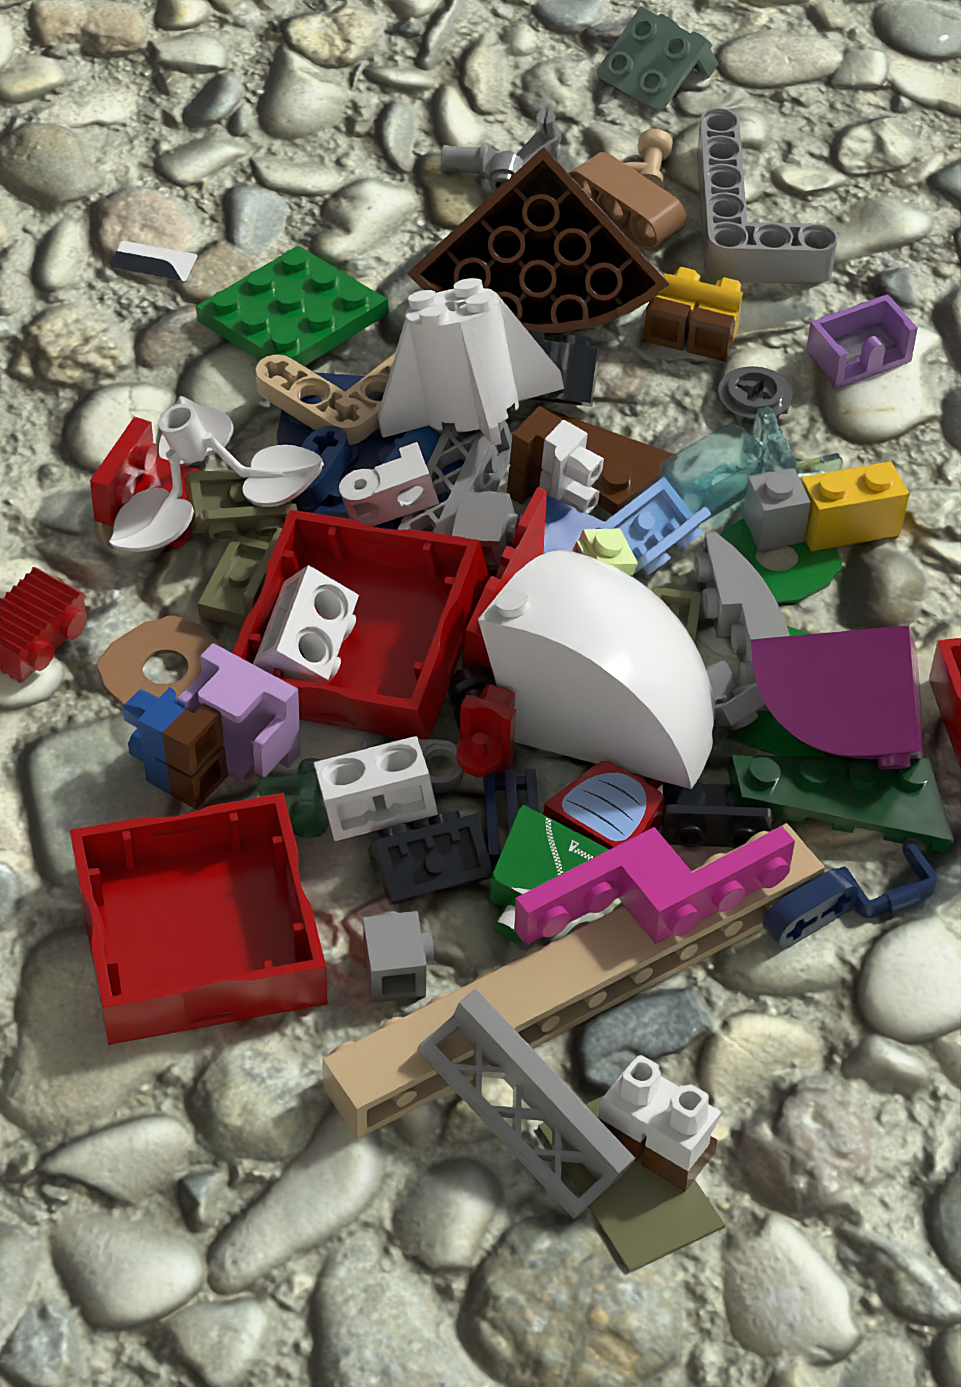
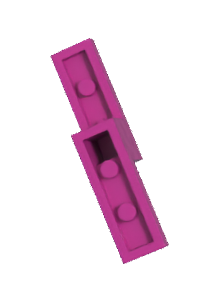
M781 826L692 872L656 828L653 827L516 897L514 930L525 945H528L543 936L552 937L557 935L570 922L590 912L598 913L603 911L618 898L653 942L657 944L672 935L681 936L686 934L696 926L698 921L717 911L726 912L733 909L744 897L763 887L772 888L782 882L790 873L795 840Z

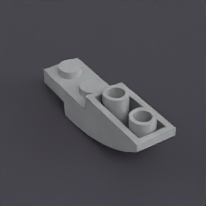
M705 532L703 551L696 553L694 559L697 582H704L706 588L703 590L704 616L706 619L713 618L717 638L731 637L733 654H741L742 662L739 668L740 685L756 683L752 665L750 639L790 636L785 619L775 597L750 562L716 532ZM765 704L758 708L756 712L769 711Z

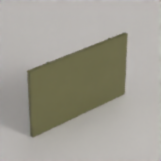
M603 1096L585 1104L597 1118ZM541 1123L538 1125V1129L552 1149V1131L545 1123ZM561 1141V1150L570 1151ZM643 1155L637 1162L633 1161L623 1176L588 1207L629 1273L725 1228L724 1222L710 1203V1198L706 1197L696 1180L692 1182L686 1191H683L643 1167ZM561 1162L562 1167L580 1196L598 1181L582 1163Z

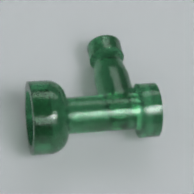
M317 758L302 760L298 765L297 774L273 778L271 776H259L258 779L260 797L284 793V796L300 795L299 800L288 808V813L294 835L303 838L319 837L328 829L329 820L325 806L320 803L321 790L314 762L321 761V759Z

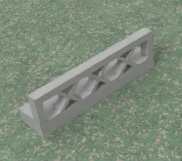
M506 419L498 423L502 444L495 446L491 445L480 429H477L479 430L477 434L459 443L457 440L459 432H456L455 423H446L427 464V469L436 495L438 496L447 491L449 498L431 509L426 508L405 515L398 530H422L432 525L434 533L452 535L461 492H497L510 462L512 438ZM459 459L464 461L462 467L447 475L442 473L443 468Z
M476 988L458 1003L452 1017L419 1044L417 1050L573 1219H576L622 1177L635 1160V1157ZM458 1030L474 1047L473 1065L452 1063L439 1050L438 1046ZM482 1057H483L491 1066H483V1065H482ZM465 1076H473V1085ZM482 1077L504 1079L513 1089V1107L491 1105L482 1096ZM522 1100H523L530 1108H522ZM504 1118H512V1127ZM521 1119L543 1121L552 1131V1150L530 1148L521 1138ZM561 1141L570 1151L561 1150ZM542 1160L552 1161V1170ZM561 1162L582 1163L598 1181L577 1198L561 1181Z

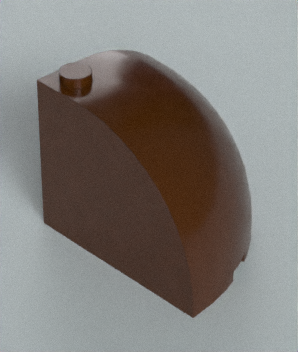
M545 147L539 150L407 273L423 290H432L436 293L454 289V284L464 279L482 280L483 288L496 292L526 330L543 332L545 335L584 331L610 323L648 303L670 285Z

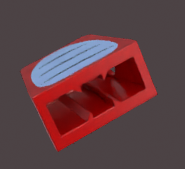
M600 761L548 799L544 804L543 815L610 850L653 827L659 831L662 824L665 797L657 789L664 782L636 773H629L610 761Z

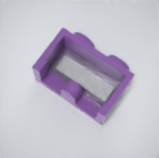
M887 294L811 321L806 351L826 373L835 390L911 362L918 327Z

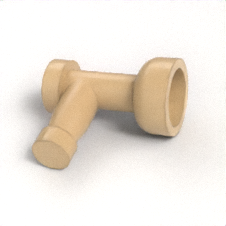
M661 129L645 130L638 139V152L644 158V162H628L625 164L662 188L661 161L667 159L671 153L673 143L671 136Z

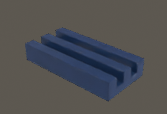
M525 769V776H515V770H505L504 776H495L494 772L483 776L487 851L491 865H496L501 855V852H499L496 791H505L509 835L518 814L517 790H525L526 806L539 812L536 769Z

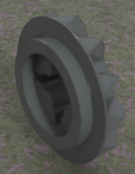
M747 366L730 371L722 378L718 387L717 400L722 403L723 413L735 414L738 423L749 419L753 420L756 426H758L763 419L776 423L780 414H788L793 394L789 382L779 373L764 367ZM760 390L762 391V398H757L755 401L747 400V398L754 397L755 394L758 395Z

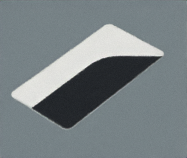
M122 241L110 263V267L186 281L197 259V255Z

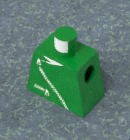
M522 805L491 878L490 899L495 904L503 907L493 924L494 929L509 941L521 942L522 939L514 930L516 897L591 860L609 849Z

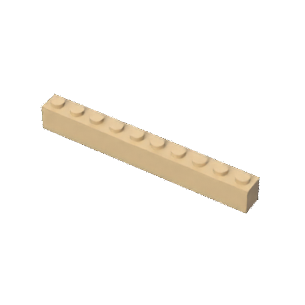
M786 823L782 826L795 840L790 873L778 885L772 888L763 887L744 897L733 909L726 912L717 911L698 921L696 926L686 934L681 936L672 935L657 944L653 942L621 902L612 912L592 922L585 921L577 924L567 935L545 946L536 945L530 948L521 958L500 969L492 968L486 970L472 983L452 993L445 992L435 996L425 1007L405 1017H394L386 1021L377 1031L356 1042L348 1041L340 1044L328 1056L322 1058L323 1090L356 1138L360 1139L454 1090L420 1054L417 1048L423 1040L453 1016L458 1003L475 988L531 1048H534L764 928L762 922L766 913L777 901L822 875L825 867ZM762 831L755 834L746 842V844L764 836L769 832ZM740 847L726 854L718 853L713 855L708 860H706L701 867L693 870L692 872L716 861L717 859L739 849ZM458 1030L438 1046L439 1050L452 1063L473 1065L474 1047ZM482 1057V1065H483V1066H491V1065ZM465 1076L468 1081L473 1080V1076Z

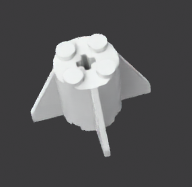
M464 279L456 282L454 289L438 293L432 290L415 292L408 297L410 307L406 310L405 322L377 418L383 438L428 425L443 431L441 422L455 423L456 432L480 429L491 445L495 446L502 444L498 423L508 418L507 408L512 406L516 411L519 407L518 401L564 389L561 371L496 292L483 288L482 280Z

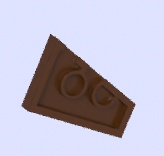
M546 408L549 412L588 433L586 449L604 458L603 470L591 487L600 491L597 505L611 515H615L663 477L669 480L681 471V456Z

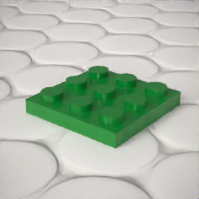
M299 245L195 306L198 322L259 361L271 355H284L303 366L389 314L387 298Z

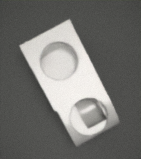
M417 442L399 448L401 458L376 466L372 470H355L341 480L339 492L349 519L357 520L369 526H375L440 504Z

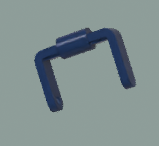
M911 841L903 844L902 849L905 858L921 881L914 884L909 883L885 892L877 898L869 900L848 868L845 866L839 868L859 888V895L853 905L861 916L874 918L887 912L891 914L915 905L921 899L933 895L937 875L914 842Z

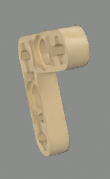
M395 353L346 392L287 356H267L256 365V388L263 398L312 429L317 430L326 426H336L346 433L350 445L357 444L379 428L377 416L382 401H374L367 396L374 392H385ZM308 395H317L324 400L317 404H306L300 399Z

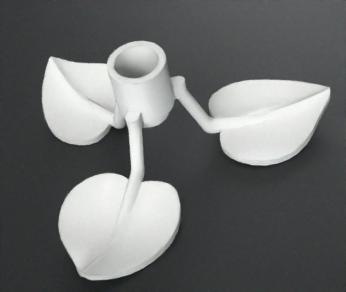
M179 396L175 405L167 409L160 416L158 422L162 431L159 442L160 458L170 462L173 482L172 490L169 493L162 488H151L132 496L130 501L124 504L117 514L113 535L109 543L115 549L123 551H150L171 543L187 529L192 520L194 508L189 501L179 499L183 493L180 464L189 466L194 462L203 461L205 456L217 453L239 476L247 478L242 490L249 502L261 507H274L285 504L300 495L320 474L324 463L318 454L308 449L293 445H276L257 452L251 461V468L244 467L224 448L229 442L234 428L229 416L218 409L203 406L183 396Z

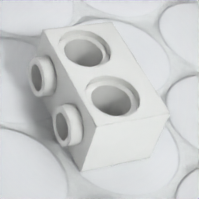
M309 565L284 581L253 665L270 674L273 673L274 668L282 669L285 678L327 685L334 678L340 667L341 659L337 657L340 646L349 636L355 625L356 616L352 613L359 595ZM299 649L303 652L306 659L300 654Z
M417 736L314 762L334 841L438 815L430 775Z

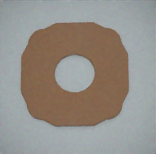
M166 616L161 619L146 621L113 641L105 654L98 660L97 668L98 673L102 677L104 689L122 706L140 689L159 698L171 687L175 690L178 699L200 675V656L210 645L214 643L225 650L227 649L201 625L186 621L178 616ZM173 653L181 656L187 662L188 671L182 679L175 683L158 684L150 681L144 675L143 667L151 657L157 654Z

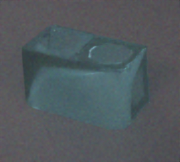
M733 424L725 425L663 460L662 464L660 463L661 479L663 477L667 479L693 515L706 506L711 515L701 522L703 523L746 498L748 476L763 473L765 448L742 427ZM721 473H733L712 486V480L715 476Z

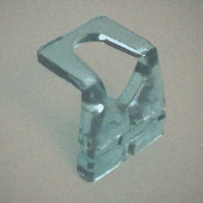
M771 407L759 408L756 414L753 429L754 435L751 439L748 454L754 471H759V474L795 468L798 476L801 477L841 470L843 460L839 453L797 462L782 429L777 424V419Z

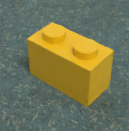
M891 461L801 477V483L811 502L805 542L811 552L900 536L910 493Z

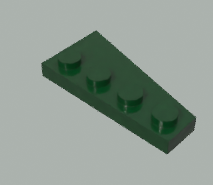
M732 755L727 766L736 807L769 808L772 810V817L804 823L807 817L819 819L832 825L831 829L847 833H853L855 827L883 833V840L905 844L907 838L929 842V850L944 853L949 852L954 842L929 758L910 759V767L879 769L878 760L825 756Z

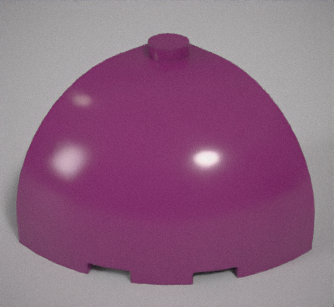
M909 625L750 639L753 672L762 699L776 720L799 740L829 754L847 758L878 760L879 769L910 767V759L923 757L918 656Z

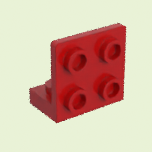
M134 416L90 479L94 521L114 527V522L120 509L135 494L151 488H162L169 493L171 492L173 482L169 460L157 457V445L153 443L151 421ZM180 464L183 493L179 499L187 500L184 477L187 473L201 470ZM191 522L176 540L167 545L177 548L184 547L192 535Z

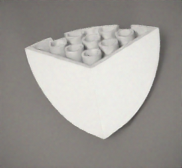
M557 550L540 555L527 563L510 579L478 619L496 685L516 693L514 742L595 764L600 761H610L629 773H636L644 777L692 789L702 773L713 744L711 733L714 719H716V710L712 687L703 660L686 628L670 608L641 582L598 559L572 551Z

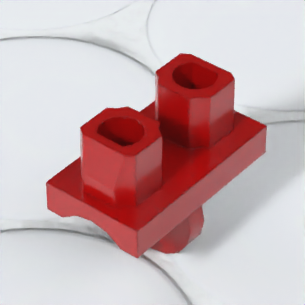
M488 684L485 686L480 698L466 695L461 705L460 743L456 751L457 764L464 772L474 777H483L493 772L497 776H504L505 770H513L516 709H514L516 693Z

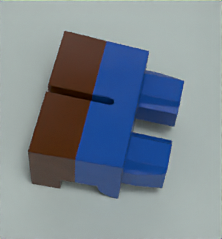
M171 687L159 698L140 689L124 704L122 708L124 721L137 727L128 741L129 754L144 762L146 781L196 810L228 777L225 747L222 745L224 738L220 711L203 703L192 713L178 706L176 692Z

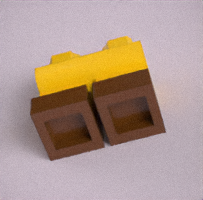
M679 267L674 275L664 273L663 277L670 285L650 300L646 307L643 341L683 351L688 339V353L726 362L739 327L743 292H740V282L723 277L717 281L716 285L700 282V275L697 274L696 270Z

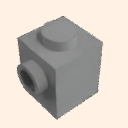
M795 468L748 476L743 517L758 551L805 542L811 502Z
M483 491L481 493L461 492L452 536L479 540L487 570L498 571L501 555L506 546L513 548L512 542L521 515L515 514L510 494L493 491Z
M389 911L377 916L363 917V951L371 1003L426 997L427 965H434V948L431 932L421 933L418 911L404 913Z

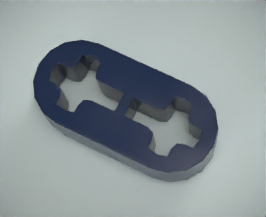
M326 426L313 431L302 444V448L318 454L324 466H322V471L300 495L291 500L292 504L307 508L324 501L350 463L352 450L346 433L339 427Z
M839 868L831 869L777 901L766 913L762 922L763 927L780 946L789 947L845 914L857 900L859 888Z

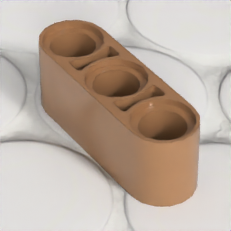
M600 152L569 172V175L624 235L642 248L653 249L686 227L687 214L678 199L607 152Z

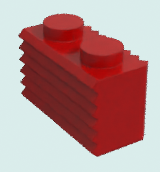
M32 567L31 572L26 573L24 579H19L17 586L13 585L11 592H6L5 597L0 598V671L3 674H8L11 679L15 678L19 683H22L35 670H44L52 661L55 650L67 638L73 640L83 631L87 620L83 592L37 567Z

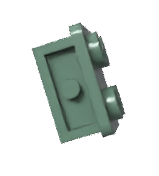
M640 7L604 58L596 73L603 83L648 108L659 112L665 109L692 68L710 77L719 63L711 51V42L695 31L689 33L664 14L656 15Z

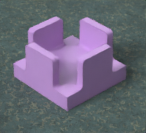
M212 643L200 656V675L178 697V706L194 713L204 703L220 711L224 738L222 745L225 747L228 776L244 782L253 772L266 777L277 763L289 768L301 755L298 688Z

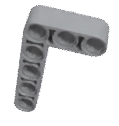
M711 108L705 111L700 119L697 163L704 269L706 274L716 281L725 277L737 280L740 283L820 284L828 281L832 276L838 240L836 232L822 224L747 222L738 116L733 111L725 108Z

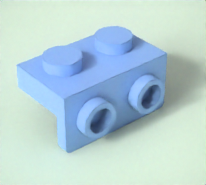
M663 477L596 529L620 528L638 562L633 574L643 569L647 575H650L671 558L666 552V549L675 543L681 550L703 533L698 524L710 516L711 513L705 506L693 515L667 479Z

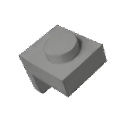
M717 661L706 668L716 710L713 728L729 726L731 731H734L758 718L756 710L765 705L757 684L738 685L726 661Z

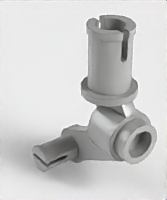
M545 109L537 113L538 128L517 154L512 151L498 153L487 143H482L481 147L443 145L441 153L442 173L479 174L480 178L488 179L491 188L496 191L543 147L558 160L560 157L558 145L561 142V130L555 125L554 112L548 109L547 118Z

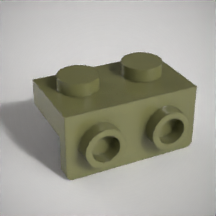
M233 469L188 472L184 477L187 501L194 508L191 520L192 534L208 533L212 539H223L232 537L233 534H238V531L255 530L256 534L260 536L274 535L278 527L283 528L289 510L297 511L296 504H288V502L274 507H261L252 504L246 499L242 490L247 478L239 476Z
M277 528L270 543L233 534L198 602L199 617L240 628L243 627L247 615L256 604L262 592L266 578V568L282 528Z

